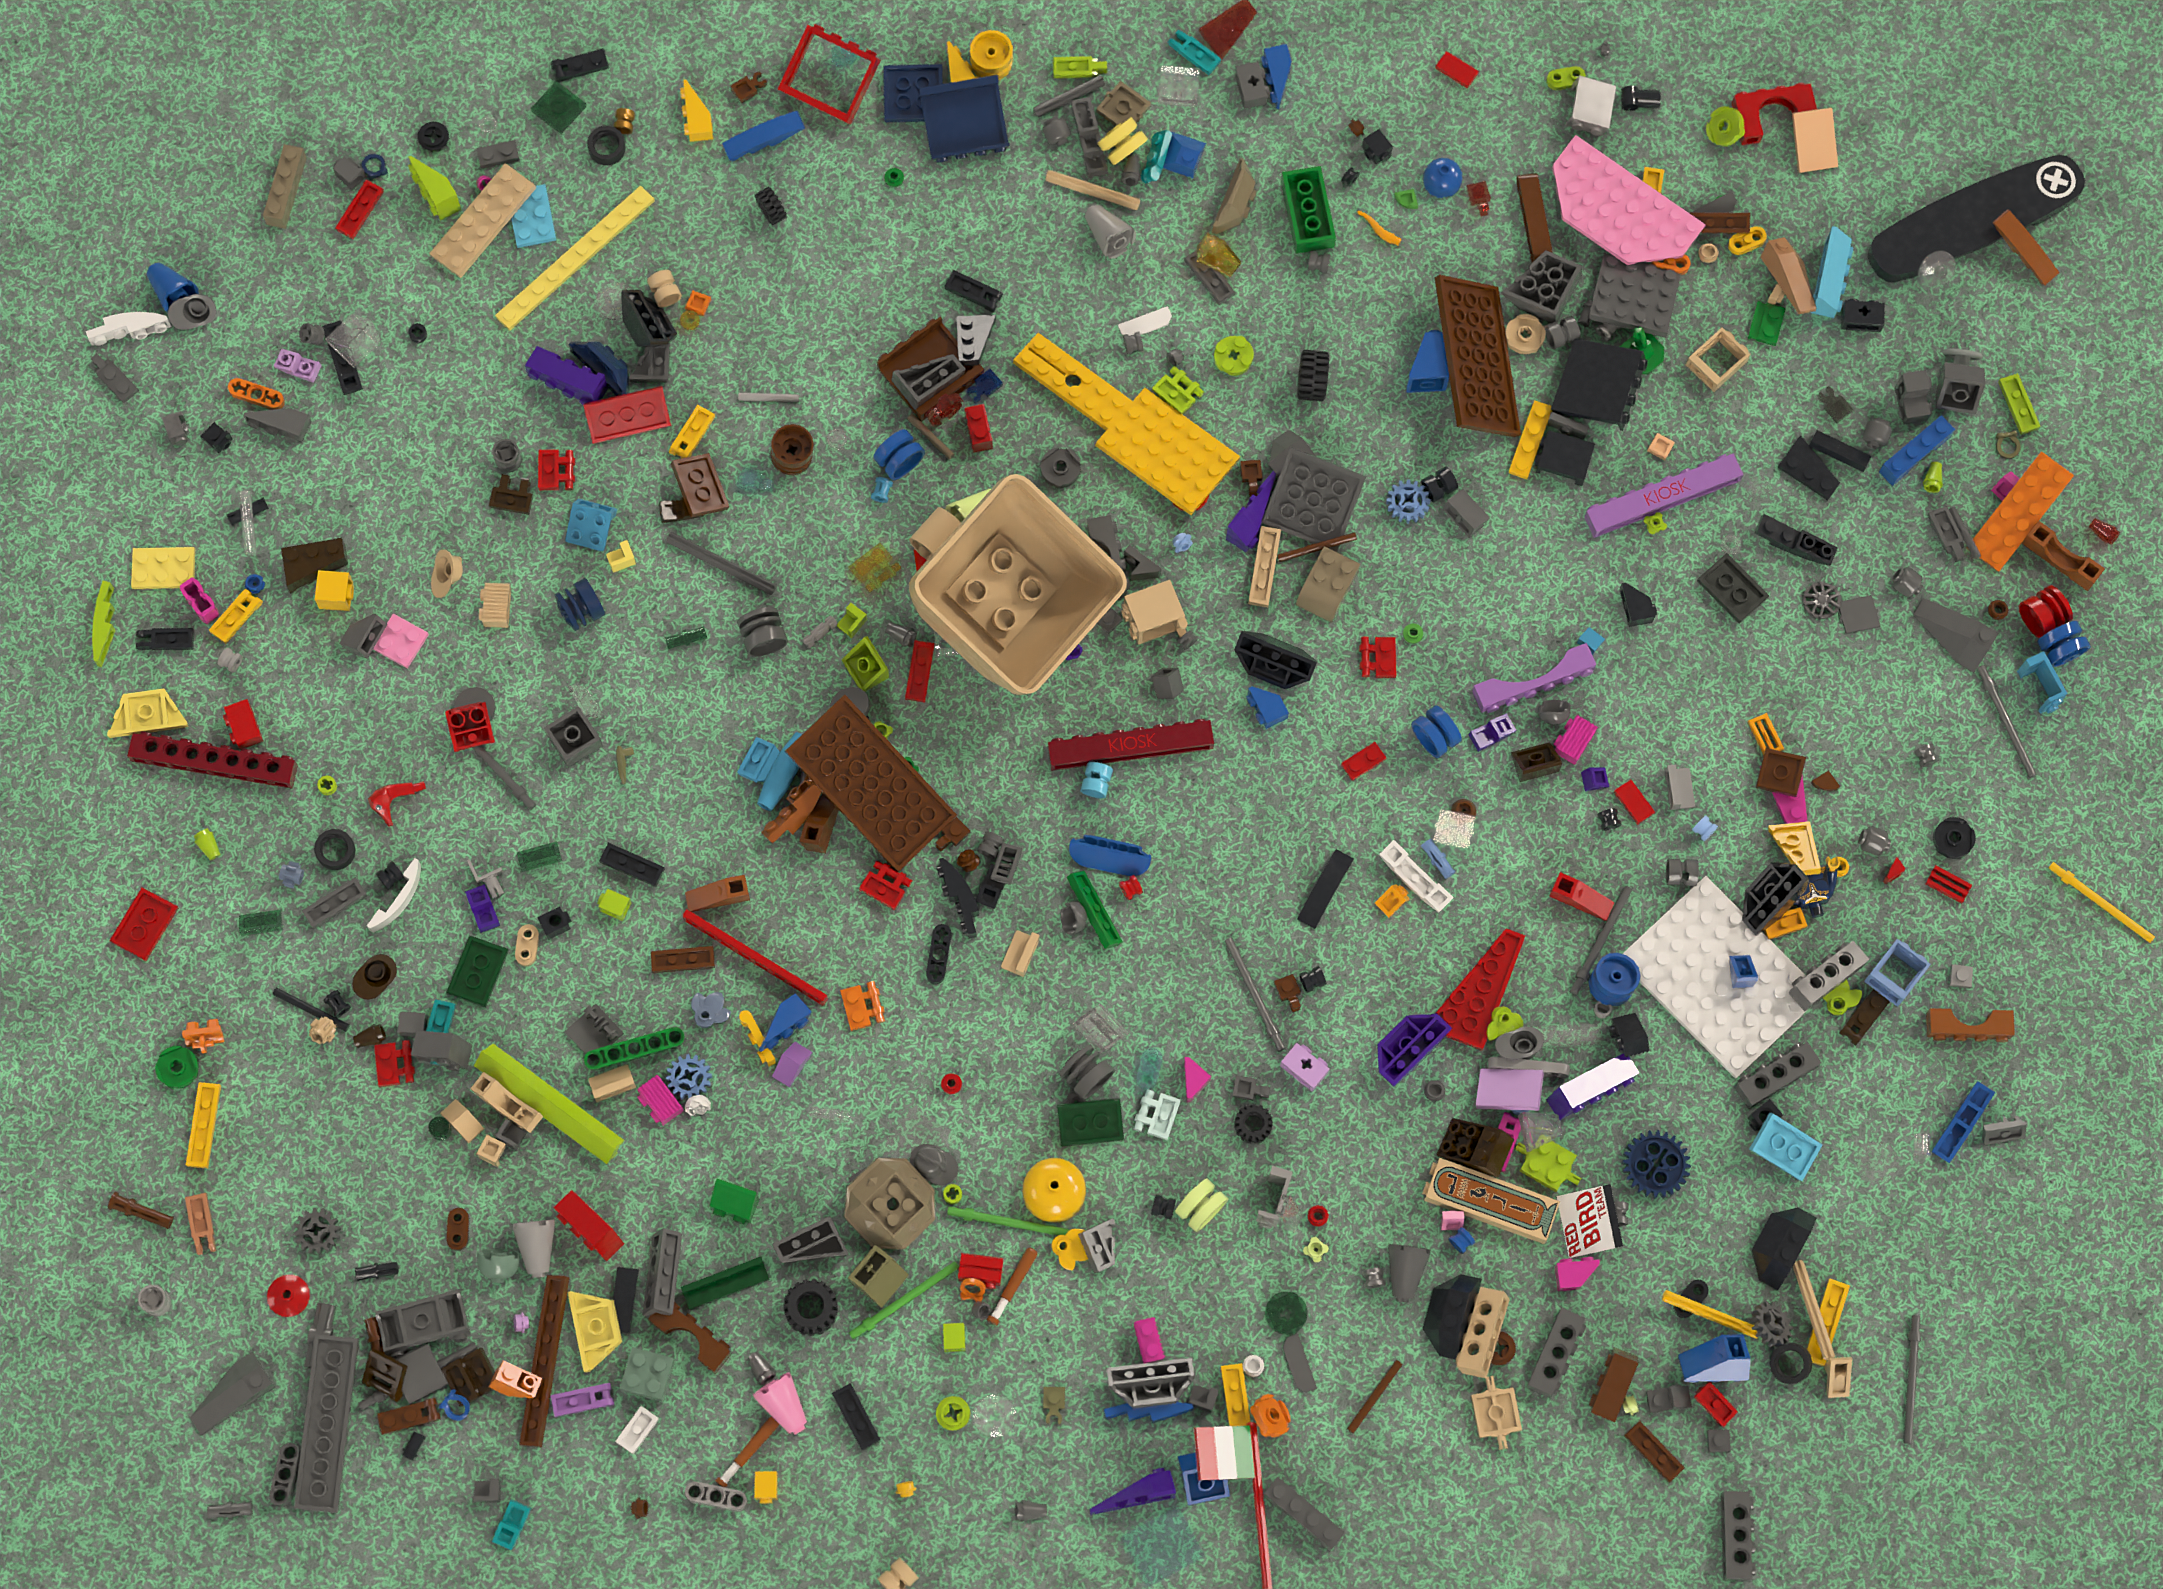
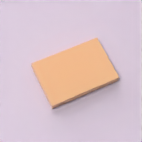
M1832 108L1792 113L1798 172L1838 167Z

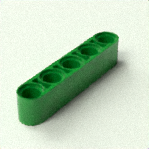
M672 1027L594 1049L585 1054L584 1065L588 1070L597 1071L671 1050L683 1044L684 1032L678 1027ZM673 1032H677L681 1036V1040L677 1043L669 1040V1035ZM652 1038H657L661 1042L660 1046L656 1049L651 1048L648 1044ZM631 1044H637L640 1047V1052L631 1054L628 1051V1047ZM615 1049L619 1051L620 1057L617 1060L609 1059L608 1052ZM591 1055L597 1056L600 1060L596 1066H591L587 1062Z

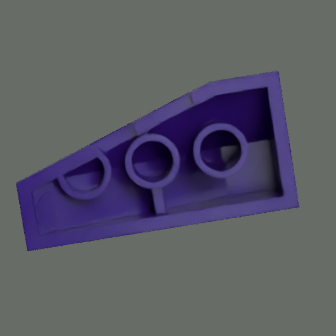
M1272 472L1259 487L1257 497L1252 495L1246 507H1242L1228 525L1226 540L1245 553L1249 548L1253 549L1259 541L1257 537L1275 482V472Z
M1165 1468L1152 1470V1474L1143 1477L1090 1508V1515L1175 1498L1176 1490L1170 1470L1165 1471Z

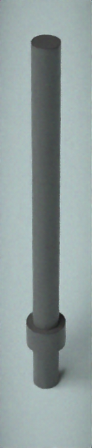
M1985 665L1979 666L1977 669L1983 680L1982 685L1985 691L1989 692L2029 778L2036 776L2033 765L1995 688L1997 685L1994 679H1991Z
M481 745L472 747L513 791L512 794L518 800H521L530 810L536 806L535 802L526 794L527 791L521 785L519 786Z
M1624 887L1582 969H1579L1575 976L1576 980L1570 990L1571 994L1577 996L1583 983L1587 982L1590 976L1589 972L1629 898L1632 888Z
M1233 938L1226 939L1225 943L1267 1027L1266 1032L1269 1038H1272L1278 1052L1286 1049L1279 1035L1281 1032L1278 1026L1274 1025Z
M1912 1315L1911 1332L1908 1334L1910 1351L1904 1444H1912L1918 1347L1922 1333H1919L1921 1316Z
M475 1342L438 1360L440 1368L442 1369L458 1358H463L477 1350ZM377 1390L373 1392L372 1396L358 1402L361 1410L375 1403L380 1404L386 1400L388 1395Z

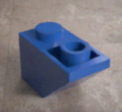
M1255 687L1248 688L1246 699L1250 707H1255L1257 711L1255 715L1260 725L1263 724L1267 729L1288 719L1289 712L1280 695Z

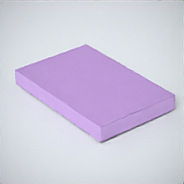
M1480 1069L1476 1108L1539 1111L1544 1076L1543 1070Z

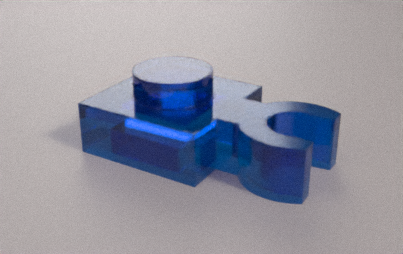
M988 369L975 380L977 386H971L967 389L966 395L969 396L971 393H976L977 396L973 398V402L977 403L980 401L981 395L985 394L989 397L1003 386V382L991 369Z

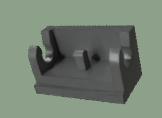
M1461 489L1448 499L1442 509L1469 538L1484 527V523L1490 518L1464 489Z

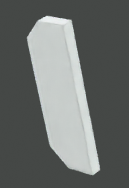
M1167 306L1118 324L1122 335H1133L1138 331L1140 335L1167 326L1172 315Z

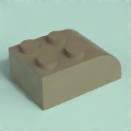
M1324 546L1301 589L1296 605L1332 623L1359 572L1360 563Z

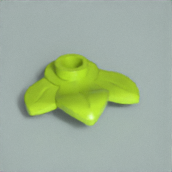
M1845 980L1823 997V999L1827 1002L1828 1011L1833 1015L1839 1016L1844 1014L1848 1008L1855 1007L1860 1002L1862 990H1850L1849 983ZM1835 1002L1841 1005L1840 1009L1834 1007Z
M1505 1006L1495 1008L1492 1012L1493 1021L1487 1028L1488 1040H1494L1504 1033L1522 1028L1524 1023L1518 1013L1511 1012Z

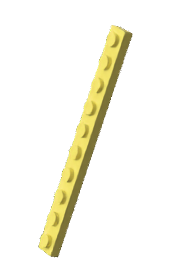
M640 185L495 315L496 318L509 331L513 329L655 202L654 198Z

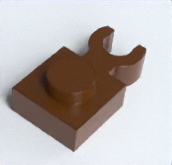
M760 71L756 72L750 80L745 76L730 85L732 92L741 104L758 94L756 88H764L767 85L766 79L761 82L757 81L758 78L762 77Z

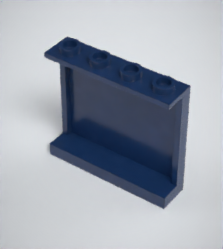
M998 75L919 88L931 160L941 163L948 161V157L955 156L956 160L967 158V154L975 153V156L986 155V151L994 150V153L1005 152L1006 147L1010 146L1000 97Z

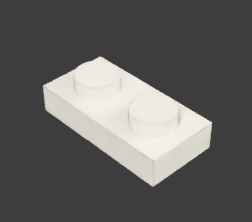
M641 1406L617 1438L616 1443L634 1455L659 1418Z

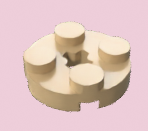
M1518 315L1506 327L1507 345L1510 349L1520 354L1535 353L1544 343L1546 336L1545 328L1539 322V319L1533 315ZM1526 330L1527 333L1531 336L1523 338V336H1521L1520 333H1523V331Z

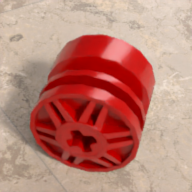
M2053 585L2046 586L2043 590L2038 591L2036 596H2030L2019 604V613L2030 632L2039 639L2051 630L2073 620V612L2069 602L2062 592Z

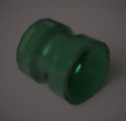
M435 1117L429 1122L428 1129L434 1139L445 1141L451 1136L452 1127L444 1117Z

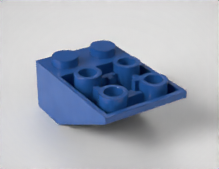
M1743 1334L1721 1335L1678 1354L1685 1382H1739L1749 1380L1751 1359Z

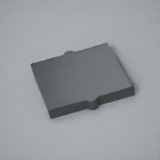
M1872 595L1841 601L1839 608L1841 616L1839 619L1843 622L1846 634L1880 627L1877 615L1878 609L1875 608Z

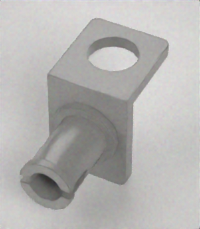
M470 859L467 860L477 884L485 882L492 899L497 897L495 888L499 896L504 894L497 879L498 874L503 872L501 867L478 878Z

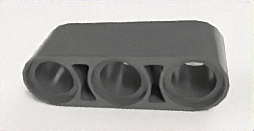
M294 1443L284 1444L279 1451L269 1493L270 1501L278 1507L288 1506L293 1497L301 1449ZM294 1448L296 1450L295 1456L287 1459L286 1452ZM284 1470H290L291 1476L287 1480L281 1479V1474ZM280 1491H285V1499L281 1502H277V1493Z

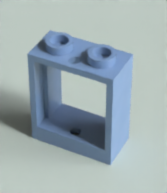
M1897 939L1864 982L1898 1007L1931 964L1927 962L1924 956L1910 949L1908 944ZM1892 953L1918 972L1904 990L1879 972Z

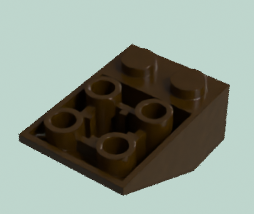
M1452 1118L1436 1156L1498 1178L1514 1139L1502 1129Z

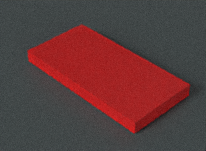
M662 386L583 404L593 444L671 426Z

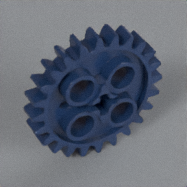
M1649 1130L1647 1137L1640 1133V1141L1633 1138L1632 1142L1634 1145H1627L1626 1148L1630 1152L1623 1153V1156L1628 1159L1622 1161V1164L1627 1166L1622 1172L1629 1173L1625 1180L1633 1181L1630 1186L1631 1188L1639 1187L1637 1190L1638 1194L1644 1190L1646 1198L1652 1193L1653 1199H1656L1660 1193L1662 1199H1664L1666 1192L1672 1196L1674 1194L1673 1188L1676 1191H1680L1681 1187L1679 1184L1685 1185L1686 1180L1683 1177L1690 1176V1173L1685 1171L1691 1168V1165L1686 1163L1690 1156H1684L1688 1149L1680 1148L1682 1141L1674 1142L1675 1135L1669 1139L1668 1132L1660 1136V1131L1657 1130L1653 1136ZM1648 1146H1655L1658 1154H1651L1648 1151ZM1666 1149L1667 1153L1659 1163V1166L1650 1179L1646 1180V1176L1653 1167L1654 1162L1659 1158L1662 1151ZM1666 1158H1673L1676 1161V1166H1669L1666 1163ZM1637 1163H1644L1647 1171H1639ZM1655 1175H1662L1665 1182L1663 1184L1656 1182Z

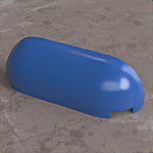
M1084 835L1082 839L1075 840L1073 838L1069 845L1070 855L1076 863L1097 870L1126 876H1138L1146 872L1151 863L1150 854L1147 855L1142 851V847L1130 843Z

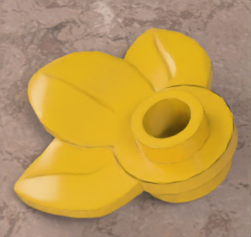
M1070 1229L1065 1235H1058L1052 1240V1251L1058 1255L1059 1263L1063 1268L1073 1270L1076 1261L1088 1259L1078 1235L1085 1230ZM1061 1242H1064L1065 1248L1061 1250L1059 1245Z

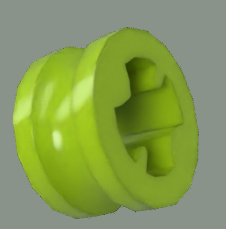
M326 775L318 780L317 786L321 794L329 796L337 790V783L333 777ZM325 781H328L329 784L333 783V785H330L331 789L322 788V786H325Z
M955 1184L946 1186L943 1191L944 1200L949 1204L960 1202L962 1198L961 1188ZM950 1189H955V1192L958 1191L959 1193L954 1200H951V1196L947 1197Z

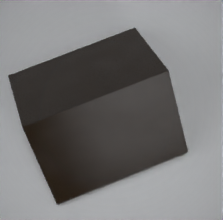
M1550 742L1511 752L1519 782L1558 773L1562 766V760Z

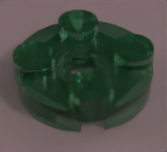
M1280 1292L1271 1297L1267 1303L1265 1320L1273 1331L1283 1335H1292L1300 1331L1304 1326L1308 1314L1307 1306L1304 1300L1296 1293ZM1283 1308L1292 1311L1289 1319L1285 1316L1281 1317L1280 1314L1283 1312Z

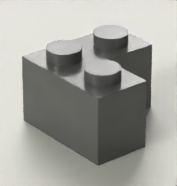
M1926 370L1903 373L1895 386L1903 425L1925 422L1932 414L1931 403L1927 401L1926 397L1932 387V381L1930 376L1927 377Z
M416 1030L411 1055L416 1057L420 1063L431 1064V1061H434L439 1065L447 1066L446 1069L459 1071V1068H468L472 1044L455 1034Z

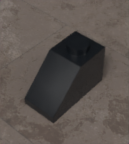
M1622 583L1619 591L1628 626L1633 627L1653 623L1657 615L1656 605L1652 604L1651 598L1631 585Z

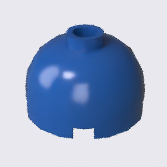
M1449 158L1433 160L1424 171V187L1431 195L1438 198L1453 196L1459 191L1462 184L1460 166Z

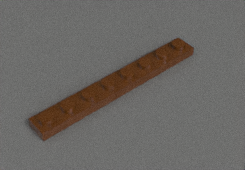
M547 1275L531 1370L532 1374L542 1378L535 1397L527 1398L519 1443L521 1446L542 1448L570 1280L567 1276Z

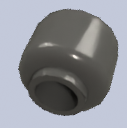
M1055 116L1044 122L1045 126L1042 128V131L1050 145L1057 144L1060 147L1068 142L1067 138L1070 137L1071 131L1064 118Z
M1874 418V420H1870L1867 423L1863 433V440L1867 442L1868 447L1878 449L1888 444L1892 433L1889 422L1881 418Z
M1910 567L1899 568L1892 577L1893 588L1905 597H1910L1913 594L1918 595L1923 588L1921 584L1922 576Z
M1869 826L1867 829L1862 830L1858 844L1861 845L1863 851L1879 856L1883 851H1888L1891 840L1888 839L1887 831Z

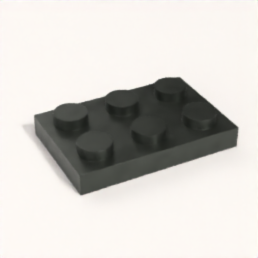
M1728 553L1697 579V582L1739 624L1769 598V595Z

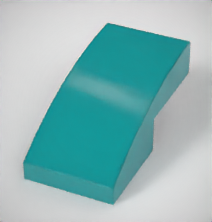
M510 1500L492 1542L513 1550L532 1508L515 1500Z

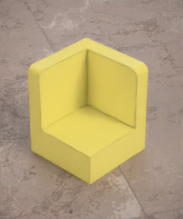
M627 540L620 542V549L606 554L613 573L636 564Z

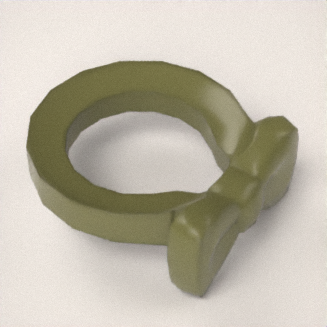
M2016 431L1996 434L1995 438L1998 439L1996 450L2001 457L2011 459L2019 454L2021 445L2015 437L2017 435ZM2004 438H2010L2015 443L2016 450L2014 453L2006 454L2002 451L2001 443Z

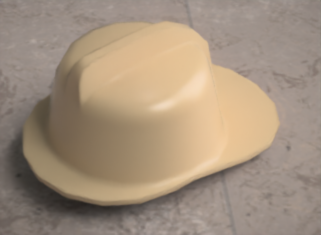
M440 550L437 553L431 578L432 593L436 598L446 596L451 584H454L461 578L463 572L461 557L452 556L447 550Z

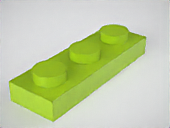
M2019 374L1999 379V386L2020 435L2040 429L2041 425Z

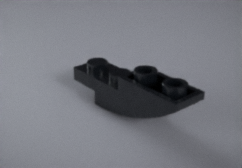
M1766 514L1761 516L1754 532L1769 540V544L1806 560L1828 566L1832 564L1838 547L1805 530L1798 531Z
M940 858V865L936 867L939 878H944L945 885H942L944 897H949L950 902L958 901L955 903L957 914H962L963 922H960L962 932L967 934L968 939L976 938V929L972 917L979 916V909L973 893L955 867L946 859Z

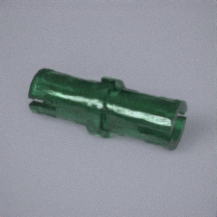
M704 626L690 631L683 630L682 633L664 638L667 648L670 650L671 648L685 644L689 646L692 642L707 639Z

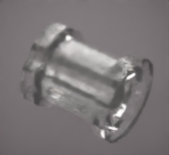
M1924 1133L1913 1134L1912 1138L1915 1139L1912 1156L1919 1158L1931 1157L1929 1143L1932 1135Z

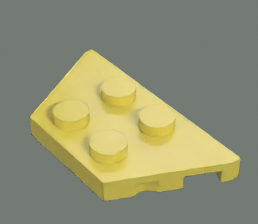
M163 688L123 694L119 703L120 707L116 710L114 722L107 735L109 738L129 736L133 733L139 734L141 731L150 733L189 726Z
M570 1291L568 1292L582 1366L584 1372L588 1373L622 1343L613 1300Z

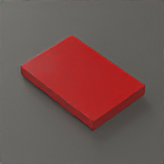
M142 887L109 941L147 961L179 907Z

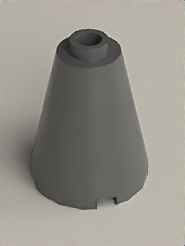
M1388 1244L1392 1296L1396 1297V1301L1409 1303V1299H1414L1431 1249Z

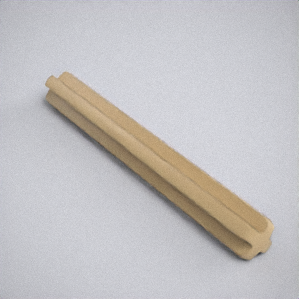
M1048 170L1046 174L1047 182L1133 210L1139 208L1140 199L1052 170Z
M1798 1260L1794 1263L1793 1269L1824 1360L1834 1358L1835 1354L1805 1264L1802 1260Z

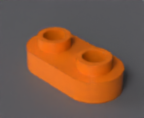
M1685 254L1682 258L1663 259L1664 262L1662 263L1658 261L1651 262V264L1658 268L1674 270L1677 273H1681V275L1687 273L1691 265L1689 257ZM1680 263L1683 265V267L1679 268L1676 264Z

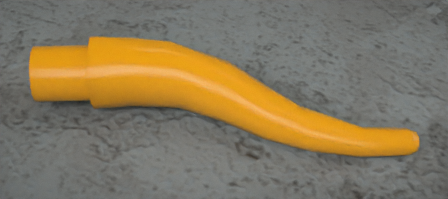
M1357 211L1358 215L1364 217L1370 223L1374 232L1381 239L1399 246L1401 238L1383 229L1369 215Z

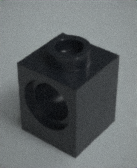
M560 907L537 917L548 940L570 930L568 923L572 921L567 911L562 912ZM556 918L561 920L560 925L551 926L552 920Z
M1769 1099L1750 1114L1748 1123L1757 1132L1760 1131L1764 1123L1759 1119V1114L1768 1116L1769 1113H1773L1779 1118H1782L1783 1114Z

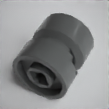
M1573 316L1561 319L1560 323L1553 322L1544 326L1546 338L1550 347L1554 350L1565 346L1566 342L1569 344L1573 343L1575 338L1581 339L1578 324Z
M501 439L495 443L492 452L498 469L506 473L516 471L522 462L517 444L510 439Z
M1667 859V885L1679 886L1680 883H1683L1685 886H1697L1699 875L1697 859H1685L1684 862H1681L1680 859Z

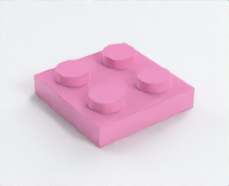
M393 614L373 650L408 669L429 634Z

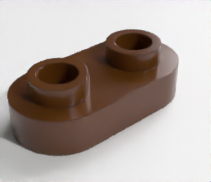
M463 1208L452 1209L447 1218L446 1241L448 1246L454 1251L465 1249L469 1242L470 1217ZM461 1215L462 1219L456 1222L454 1220L455 1216ZM455 1236L461 1237L458 1243L453 1241Z

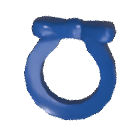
M452 1389L441 1402L439 1408H444L449 1418L457 1421L463 1420L470 1412L469 1402L463 1396L456 1395V1390ZM451 1399L462 1402L465 1406V1412L461 1415L454 1414L450 1410L448 1401Z

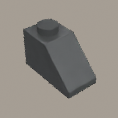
M372 614L350 625L339 644L348 652L368 659L388 624L377 614Z

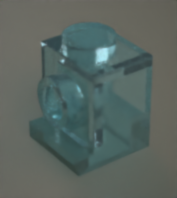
M851 35L842 40L845 43H848L850 40L858 44ZM837 45L832 48L831 58L837 67L841 66L843 68L845 65L854 63L856 57L862 58Z

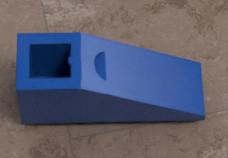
M1287 44L1264 48V54L1261 56L1262 67L1267 70V74H1265L1266 84L1270 85L1272 90L1270 91V99L1272 103H1275L1276 109L1280 108L1292 61Z
M796 993L780 1003L759 1048L760 1052L767 1048L769 1050L778 1044V1040L781 1038L787 1039L793 1034V1030L797 1027L801 1029L809 1022L808 1017L812 1011Z

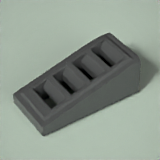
M1002 842L991 880L1011 885L1021 857L1022 848ZM1004 855H1007V856L1013 857V858H1015V859L1013 860V859H1010V858H1007V857H1003V856H1004ZM1001 861H1005V862H1008V863H1012L1013 865H1008V864L1002 863ZM999 867L1007 868L1011 871L1009 872L1006 870L999 869ZM997 872H998V873H1001V874L1008 875L1009 877L1006 878V877H1003V876H999V875H997Z

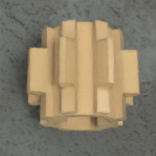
M321 1017L319 1020L315 1019L311 1023L309 1036L318 1044H324L326 1041L330 1043L335 1037L336 1025L327 1017Z

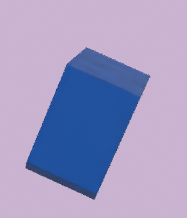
M1729 956L1732 988L1753 987L1758 981V975L1751 956Z

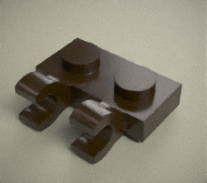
M502 474L499 487L492 488L489 507L529 515L533 501V494L528 493L531 486L530 479L521 478L519 491L510 490V475Z

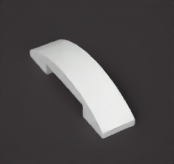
M1395 840L1379 854L1397 877L1437 912H1440L1454 898L1408 857V853Z
M414 858L404 872L403 876L408 882L385 913L378 909L368 923L367 927L371 932L374 933L390 924L409 904L420 879L421 864L418 859Z

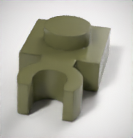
M1044 1387L1043 1409H1049V1413L1046 1415L1047 1424H1050L1051 1416L1058 1418V1424L1061 1425L1062 1423L1059 1409H1065V1387Z

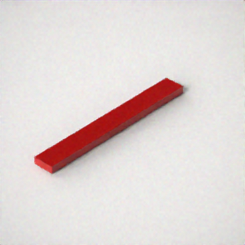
M686 909L683 913V919L686 923L823 1006L827 1002V995L691 911Z

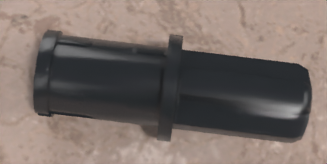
M397 1262L374 1263L371 1266L355 1267L357 1281L371 1278L378 1280L379 1277L397 1275L399 1273Z

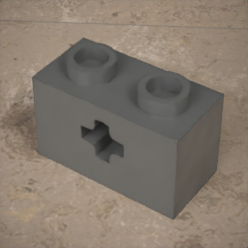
M1259 62L1235 66V78L1243 108L1267 105L1270 91L1268 85L1265 86L1264 84L1265 72L1263 68H1260Z

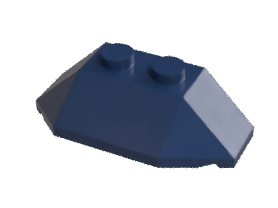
M571 341L569 343L570 351L586 367L590 368L593 374L597 375L600 372L605 375L608 389L615 396L628 394V365L621 358L618 360L608 345L604 346L601 342Z

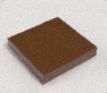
M1766 748L1756 788L1797 797L1806 757Z

